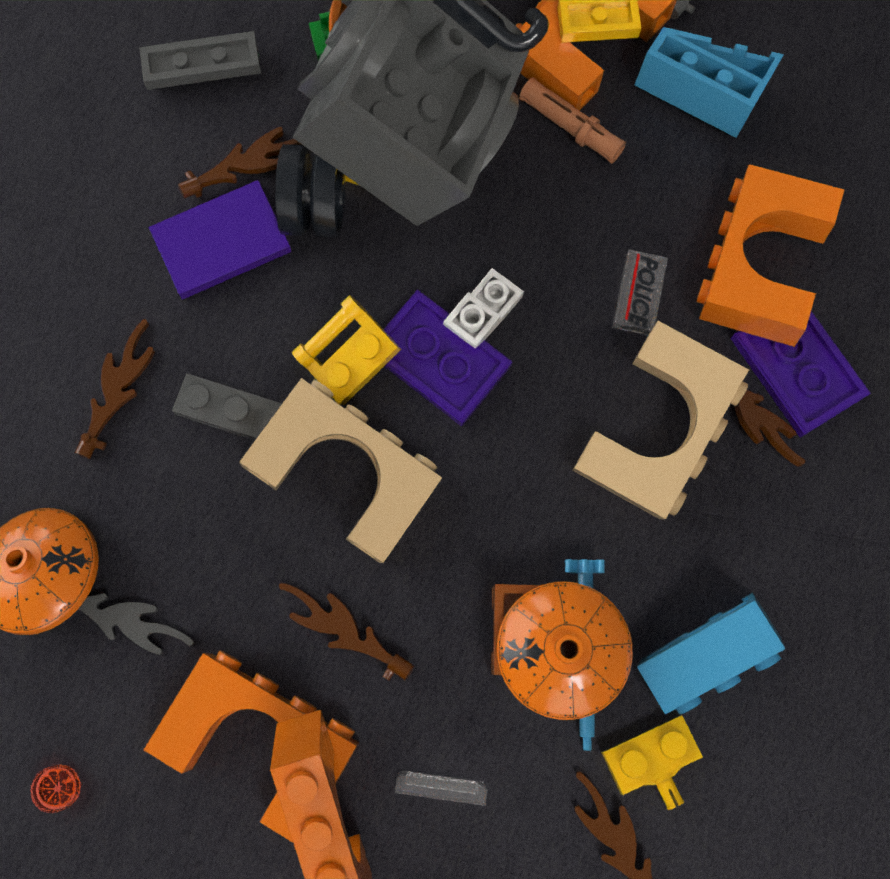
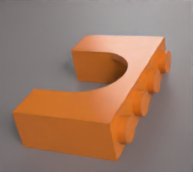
M541 0L535 8L539 9L548 18V31L542 41L529 50L520 73L528 80L532 77L535 78L543 86L580 111L598 92L604 70L578 50L571 42L561 43L557 10L559 0ZM638 0L641 22L639 37L647 43L671 18L677 0ZM527 22L523 25L521 23L516 25L523 33L531 27Z
M749 164L743 180L735 178L728 201L735 203L732 212L725 211L718 230V234L725 237L722 246L714 245L707 268L713 269L714 272L711 280H703L696 302L703 304L699 319L795 347L806 330L816 294L773 282L759 275L746 260L743 242L758 233L774 231L823 244L835 225L844 189Z
M221 650L216 656L203 653L150 738L144 751L182 774L193 769L223 720L239 710H258L270 715L279 723L315 712L317 708L296 695L289 701L276 693L279 688L277 683L260 673H256L255 677L251 678L239 670L242 665L239 660ZM332 718L329 724L326 722L325 724L334 750V777L336 784L359 742L352 739L355 732L353 729ZM276 793L260 823L293 842L278 793Z
M318 710L277 723L270 771L304 878L372 879V873L360 834L351 837L347 835L335 784L334 750L322 711Z

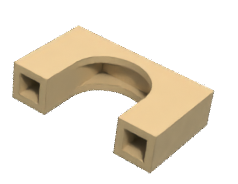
M657 321L635 358L633 365L670 384L684 397L690 412V427L686 439L672 454L654 458L636 454L595 431L572 471L656 518L666 519L669 513L675 516L682 507L687 497V494L682 492V489L688 478L696 479L702 471L708 458L702 455L710 440L716 443L725 430L728 420L724 419L723 416L729 405L736 406L745 394L748 384L743 382L749 369Z
M301 378L240 460V464L244 469L277 491L301 456L313 445L322 441L336 439L345 440L359 446L368 454L374 464L377 474V488L372 502L346 540L377 562L384 563L442 477L435 473L437 466L428 458L419 453L412 457L400 447L403 442L394 434L385 429H382L379 433L367 425L368 417L360 410L349 404L346 408H343L331 398L334 394L326 386L316 380L309 384Z

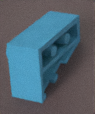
M663 27L648 50L634 85L737 138L784 54L771 52L769 57L748 53V46L735 44L733 49L711 44L712 38Z
M753 592L742 598L743 603L723 614L721 612L708 619L709 622L689 633L682 634L639 661L637 668L665 714L674 709L679 714H683L698 706L702 702L699 696L715 688L718 693L724 692L741 681L740 673L753 666L757 671H762L781 659L778 653L785 649L782 639Z

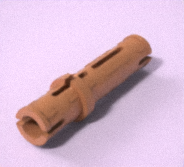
M530 78L522 88L519 99L576 138L575 142L580 146H588L611 164L617 160L624 150L626 142L601 126L598 118L593 115L588 117L580 112L573 105L543 86L535 78Z

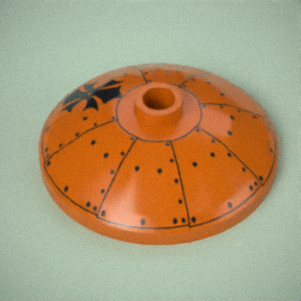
M40 508L22 513L0 527L1 630L17 635H32L48 631L71 617L86 600L96 579L99 555L92 532L76 516L60 509Z
M553 582L530 590L511 606L499 629L497 660L505 684L524 706L545 717L559 720H574L599 712L618 696L628 679L631 669L632 641L623 616L607 597L593 588L582 584ZM565 640L572 641L576 646V654L570 659L565 658L560 651L561 644Z

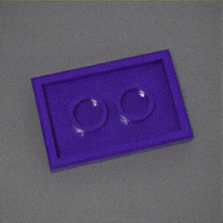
M258 180L149 227L182 300L292 252L285 235L280 234L277 218Z
M417 290L384 328V331L401 348L384 367L462 427L512 366V361L485 340L475 349L443 325L449 313Z
M812 311L806 330L795 347L742 331H738L730 338L800 438L871 394Z

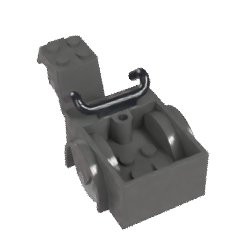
M342 0L341 2L347 8L337 19L325 41L327 46L316 68L297 88L310 98L311 101L293 138L416 226L426 222L470 197L479 173L495 156L512 128L519 107V98L513 92L529 50L542 41L549 27L548 18L539 9L530 8L527 10L525 20L531 27L523 33L486 0Z

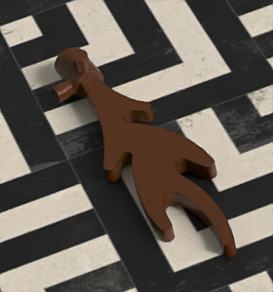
M278 127L256 140L244 154H242V144L238 143L223 161L198 178L194 176L192 171H187L185 173L187 180L178 183V188L184 199L194 194L196 197H201L202 188L218 183H237L236 175L229 173L231 171L258 174L277 169L278 158H267L279 155L283 144H302L294 138L274 144L284 134L283 128Z
M143 319L130 335L119 367H115L113 354L107 353L101 371V387L106 404L101 407L95 398L90 400L92 407L88 432L81 435L80 442L74 452L75 454L91 459L95 448L104 451L107 443L98 440L97 437L111 417L128 401L137 396V392L134 389L123 392V390L137 380L155 353L152 347H148L139 359L134 360L136 345L142 333L149 326L147 320Z
M746 390L742 399L734 408L739 422L747 435L755 444H759L764 440L760 432L761 430L770 444L784 458L798 467L803 465L805 459L792 451L778 434L780 432L791 439L796 435V431L774 413L755 405L764 400L762 395Z
M279 584L281 590L288 591L300 598L312 611L310 617L290 613L289 617L292 620L317 632L339 635L337 641L328 643L329 648L354 650L388 664L383 677L389 681L394 673L404 680L409 677L415 666L397 653L394 656L389 653L380 643L371 626L366 628L367 638L362 640L355 618L348 607L337 596L331 593L327 594V599L332 606V611L329 613L315 598L305 591L289 584Z
M578 771L576 777L590 792L598 810V817H590L579 805L575 806V812L587 829L598 840L616 852L614 855L603 853L601 855L602 861L615 867L629 879H652L651 859L649 857L644 859L642 868L638 869L635 867L636 835L625 806H619L620 823L614 824L610 819L607 806L599 791L582 772Z

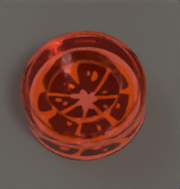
M67 765L47 767L41 770L33 779L30 791L32 801L41 811L47 813L62 811L73 805L80 794L81 782L76 771Z

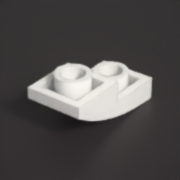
M492 268L473 292H468L444 320L443 325L476 349L522 298L524 291Z

